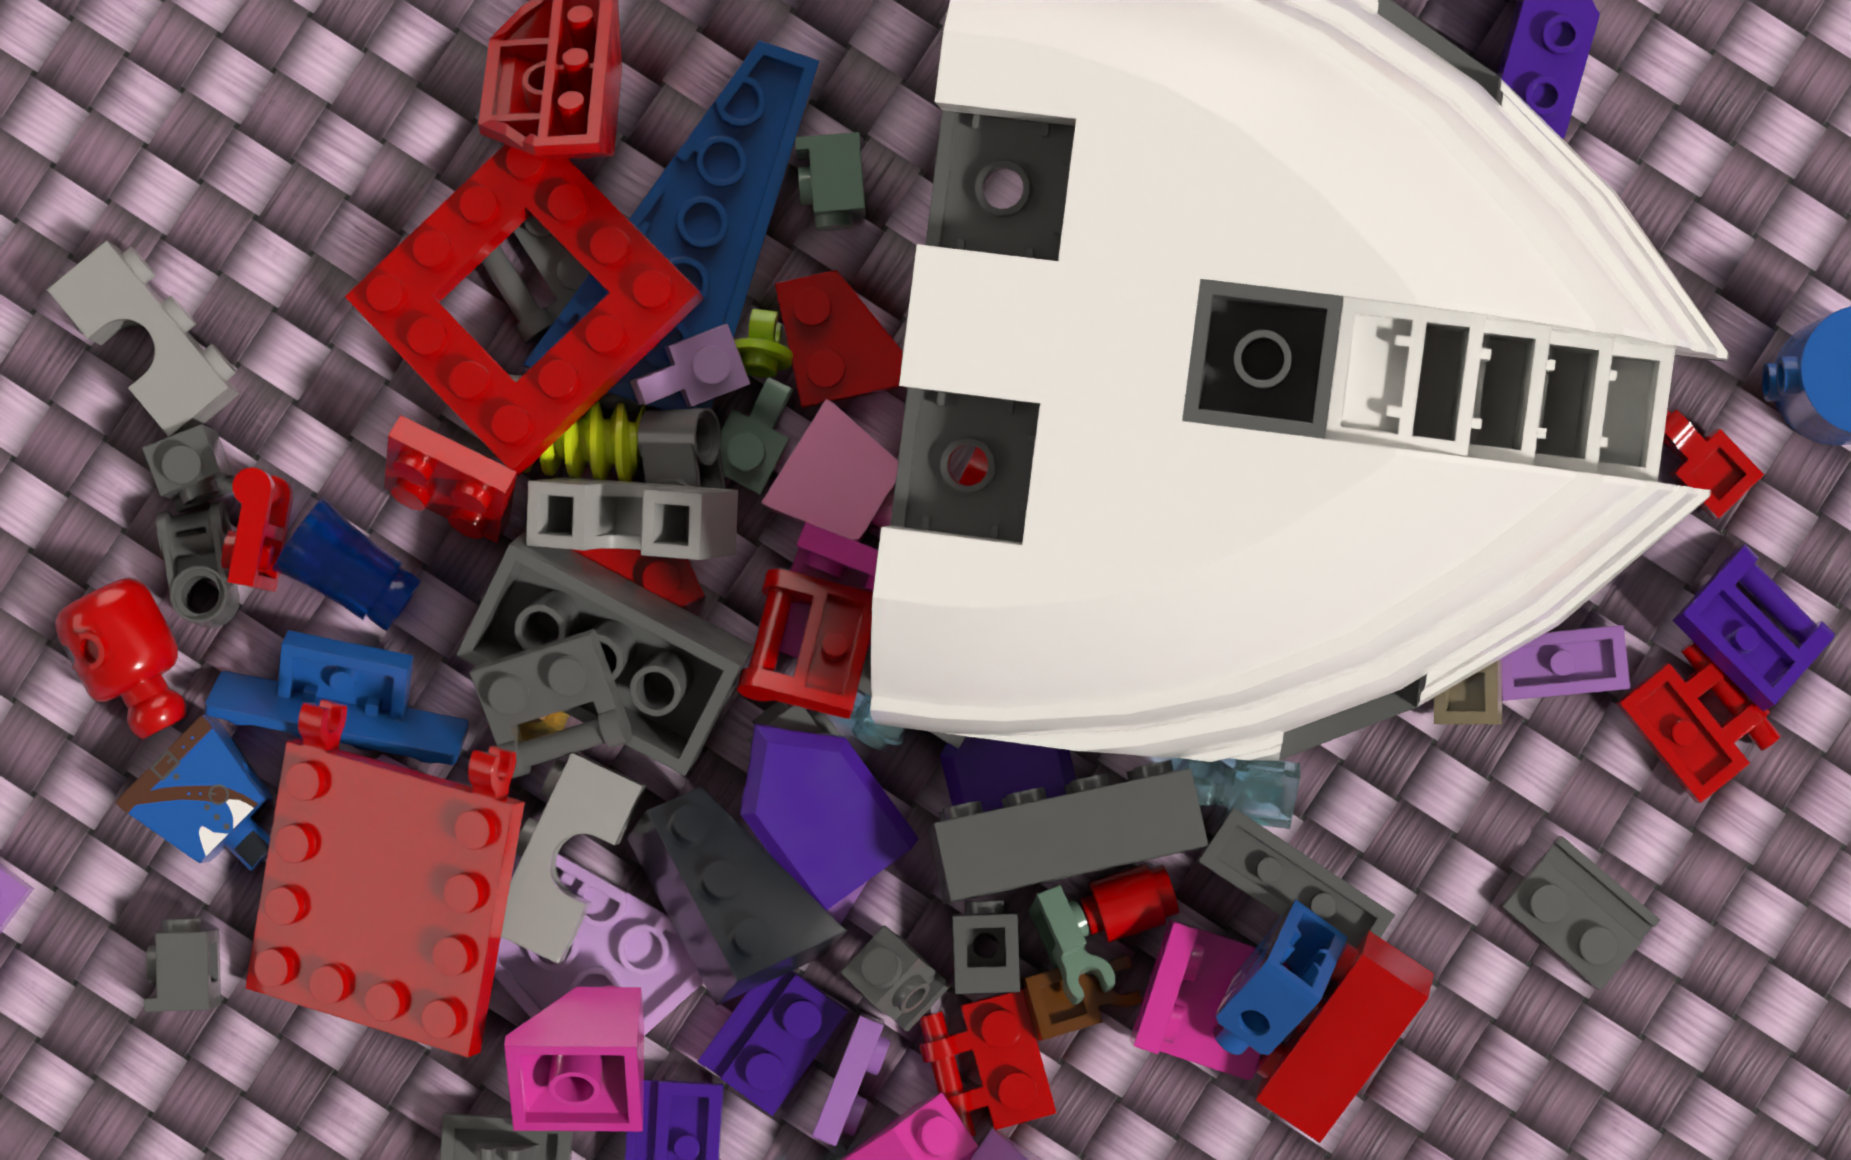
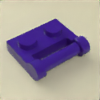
M1744 543L1718 567L1717 572L1672 621L1762 711H1765L1781 699L1828 646L1836 634L1822 620L1815 623L1755 563L1759 557ZM1737 582L1797 640L1795 645L1735 586Z

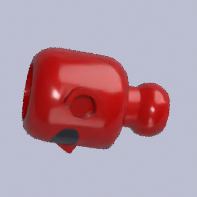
M130 577L119 579L79 598L58 613L55 620L58 638L72 663V669L78 674L89 697L97 702H106L121 696L128 708L127 723L132 733L143 740L186 718L187 709L185 701L178 692L168 687L162 674L175 666L178 659V646L159 607L145 584Z

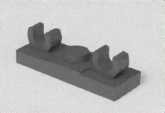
M1234 807L1231 808L1209 841L1208 846L1205 847L1197 860L1279 916L1284 914L1295 899L1347 936L1346 943L1354 948L1359 945L1369 930L1381 938L1395 917L1394 913Z

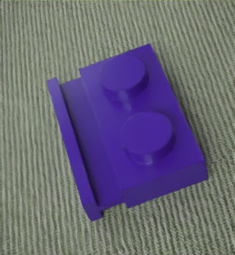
M791 971L748 991L697 1062L704 1067L706 1066L721 1077L720 1079L773 1116L848 1010L798 973Z
M644 1080L643 1132L627 1131L625 1160H720L724 1083Z

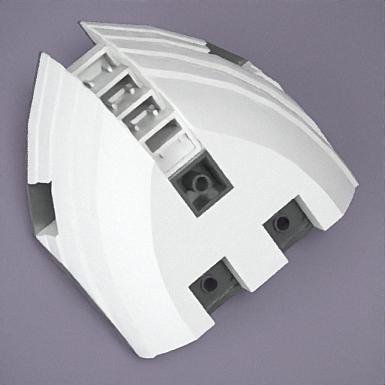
M950 0L943 31L935 103L942 109L926 244H917L899 382V386L907 387L891 524L890 526L881 527L872 599V698L870 712L875 724L1084 752L1184 758L1206 762L1226 758L1247 761H1279L1414 709L1557 627L1710 497L1711 490L1658 482L1674 356L1725 362L1729 358L1728 351L1616 191L1500 77L1392 0ZM1008 169L1020 176L1023 182V193L1021 199L1015 205L999 209L988 203L984 194V186L992 173ZM964 445L978 447L985 453L988 459L986 476L981 482L973 486L960 484L953 478L950 472L949 463L952 454Z

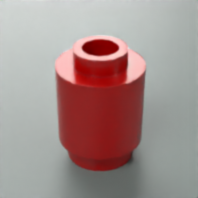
M1145 863L1089 881L1088 889L1090 895L1080 898L1081 908L1091 935L1102 932L1107 943L1166 925V917L1179 914L1176 896L1164 865L1149 869Z

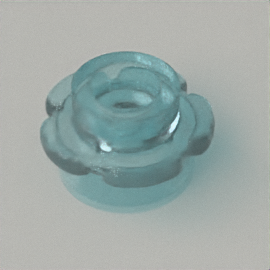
M866 694L860 705L853 707L850 718L855 720L856 723L852 728V733L863 743L878 750H884L887 744L901 745L904 739L902 732L905 728L875 724L870 712L872 697Z

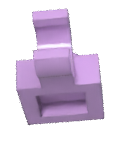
M728 324L720 325L664 347L671 364L670 366L629 381L638 405L654 402L681 390L687 407L695 406L750 384Z

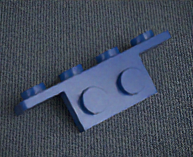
M290 630L287 631L281 644L278 681L222 671L205 702V715L224 719L236 725H254L289 732L296 737L302 738L298 729V719L303 703L319 706L320 700L333 701L347 705V717L340 743L352 745L364 751L378 750L412 757L420 762L430 764H456L469 727V721L466 719L408 708L414 655Z

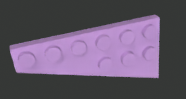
M382 753L376 759L414 770L387 753ZM558 853L556 868L562 884L572 893L592 902L565 960L557 964L501 937L494 977L531 1018L575 987H641L645 1036L704 982L667 914ZM515 855L512 877L522 858L521 856Z

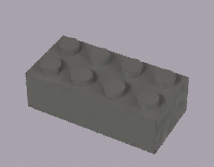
M526 529L509 544L456 656L477 666L595 629L631 726L632 739L631 742L625 745L685 776L701 755L740 678L741 671L745 668L753 652L754 646L570 549L526 546ZM594 701L562 711L583 723L598 719V712Z
M1166 760L1133 768L1134 770L1126 772L1128 782L1111 785L1109 775L1106 773L1070 781V784L1064 785L1066 795L1047 799L1045 787L1006 795V798L1002 799V809L983 812L981 801L942 809L943 811L939 812L941 822L934 823L927 831L943 905L1193 851L1208 846L1191 768L1174 771L1172 760Z

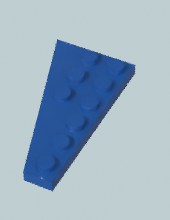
M759 40L628 219L700 291L705 299L606 392L607 394L638 403L629 381L670 366L671 364L664 347L723 324H728L734 338L820 60ZM590 273L524 362L523 367L530 369L609 294ZM680 390L667 397L645 404V406L657 410L712 409L715 398L692 407H687Z

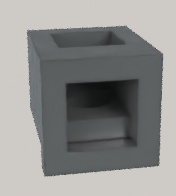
M200 424L142 448L160 496L174 500L180 513L233 492L234 473L217 431L208 426Z
M1003 900L965 901V913L952 914L955 994L1020 992L1017 912H1004ZM990 933L996 937L998 947L993 955L982 957L974 951L973 941L977 935Z
M200 918L161 919L162 932L155 934L156 945H149L146 953L147 980L149 984L157 985V995L144 999V1012L210 1010L221 1006L219 929H201Z
M886 925L841 971L876 1008L896 1021L906 1032L918 1022L951 986L909 943Z

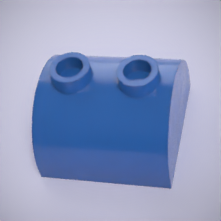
M1851 306L1840 309L1794 333L1782 346L1775 363H1765L1762 369V392L1765 401H1775L1781 416L1794 431L1806 439L1820 444L1851 445Z

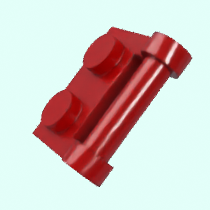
M249 467L241 470L235 476L232 483L233 494L242 505L237 531L229 530L225 537L221 565L223 569L229 570L227 580L229 583L276 592L293 503V490L286 480L277 476H270L261 469Z
M768 570L762 587V593L766 596V601L750 665L741 671L737 691L752 700H775L850 719L871 636L873 592L789 570ZM798 601L811 606L794 675L789 676L775 672L791 603Z

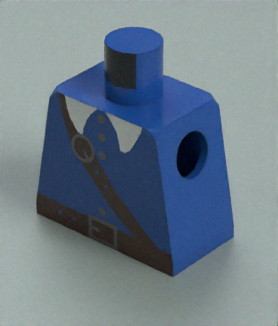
M201 715L115 801L126 813L199 863L211 862L225 847L250 871L254 870L267 858L270 836L253 819L272 801L273 797L222 723L215 717Z
M1295 899L1234 975L1215 1014L1218 1024L1214 1027L1213 1034L1218 1044L1224 1050L1235 1055L1243 1054L1249 1046L1260 1054L1269 1055L1319 1003L1348 937ZM1286 962L1291 967L1292 972L1282 966V964Z

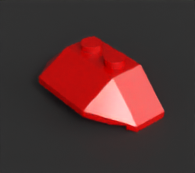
M530 0L522 5L489 38L478 121L480 134L546 159H586L614 156L622 78L619 1Z

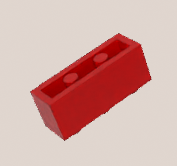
M1370 930L1356 948L1346 943L1330 977L1332 981L1325 989L1319 1003L1295 1027L1297 1029L1285 1045L1280 1043L1269 1055H1264L1260 1060L1255 1072L1262 1076V1080L1255 1100L1318 1143H1321L1428 1000L1434 973Z

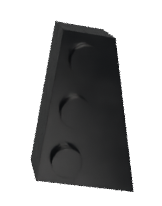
M702 787L647 810L627 837L716 1006L825 956L846 932Z

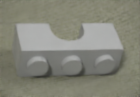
M105 241L47 289L48 292L86 338L101 346L125 328L140 326L148 330L155 347L153 362L149 370L128 388L168 437L206 423L240 394L229 381L237 372L213 344H210L203 350L189 333V330L196 325V322L172 295L164 301L148 283L156 274L133 247L130 246L126 251L122 252L118 247Z
M572 477L528 481L526 546L573 550L601 548L641 550V555L693 560L736 555L738 490Z
M571 753L567 763L556 759L540 793L550 798L539 822L528 818L518 838L516 855L522 858L511 879L501 934L502 938L557 964L565 960L592 902L572 893L562 884L556 868L558 853L563 844L577 834H589L613 845L620 844L647 785L579 753Z

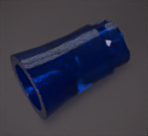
M322 497L301 522L272 568L273 571L302 583L338 603L361 620L368 616V619L385 631H388L397 620L422 582L412 573L401 569L403 562L379 547L358 530L325 497Z

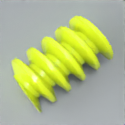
M598 400L586 412L585 416H581L539 457L543 473L549 476L555 475L564 459L567 473L570 477L580 478L588 462H590L594 479L606 480L615 464L619 481L632 482L642 460L638 447L637 433L641 417L646 412L645 405L642 406L636 421L631 422L628 420L624 402H618L610 419H604ZM534 461L523 473L530 472L536 461Z

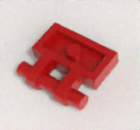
M1691 641L1681 650V653L1695 669L1692 675L1685 681L1670 663H1666L1615 704L1694 802L1702 803L1750 764L1748 759L1735 745V742L1745 734H1748L1757 747L1763 751L1774 744L1781 735L1767 719L1770 711L1768 709L1762 711ZM1710 688L1731 713V716L1722 725L1718 724L1698 699Z
M1020 988V992H1004L961 1004L967 1027L966 1030L949 1034L942 1011L923 1015L918 1020L924 1042L918 1044L923 1063L930 1062L938 1094L943 1093L972 1137L976 1136L970 1111L981 1107H989L995 1130L1057 1113L1022 988ZM973 1050L982 1085L964 1090L955 1055Z

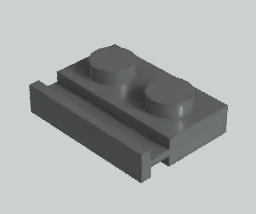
M1558 836L1554 840L1549 850L1542 858L1537 860L1499 905L1595 989L1600 991L1642 943L1641 940L1649 930L1660 921L1657 916L1563 836Z

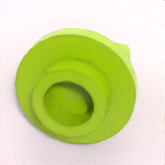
M752 309L748 338L734 340L748 375L771 378L777 375V371L788 369L792 365V351L780 344L783 326L777 323L778 312Z

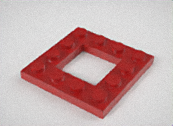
M504 144L345 296L508 468L517 472V477L705 299L700 291L569 159H546ZM530 215H533L609 294L515 382L439 302Z

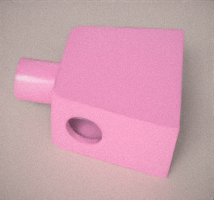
M826 399L762 500V504L772 512L799 523L805 524V522L861 543L872 524L880 529L891 524L894 500L893 491L896 484L898 460L840 408Z

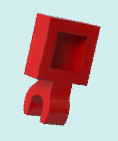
M1677 409L1672 413L1667 411L1663 445L1682 459L1669 474L1680 486L1711 490L1710 497L1700 507L1712 519H1719L1764 474L1722 429L1713 430L1704 439Z

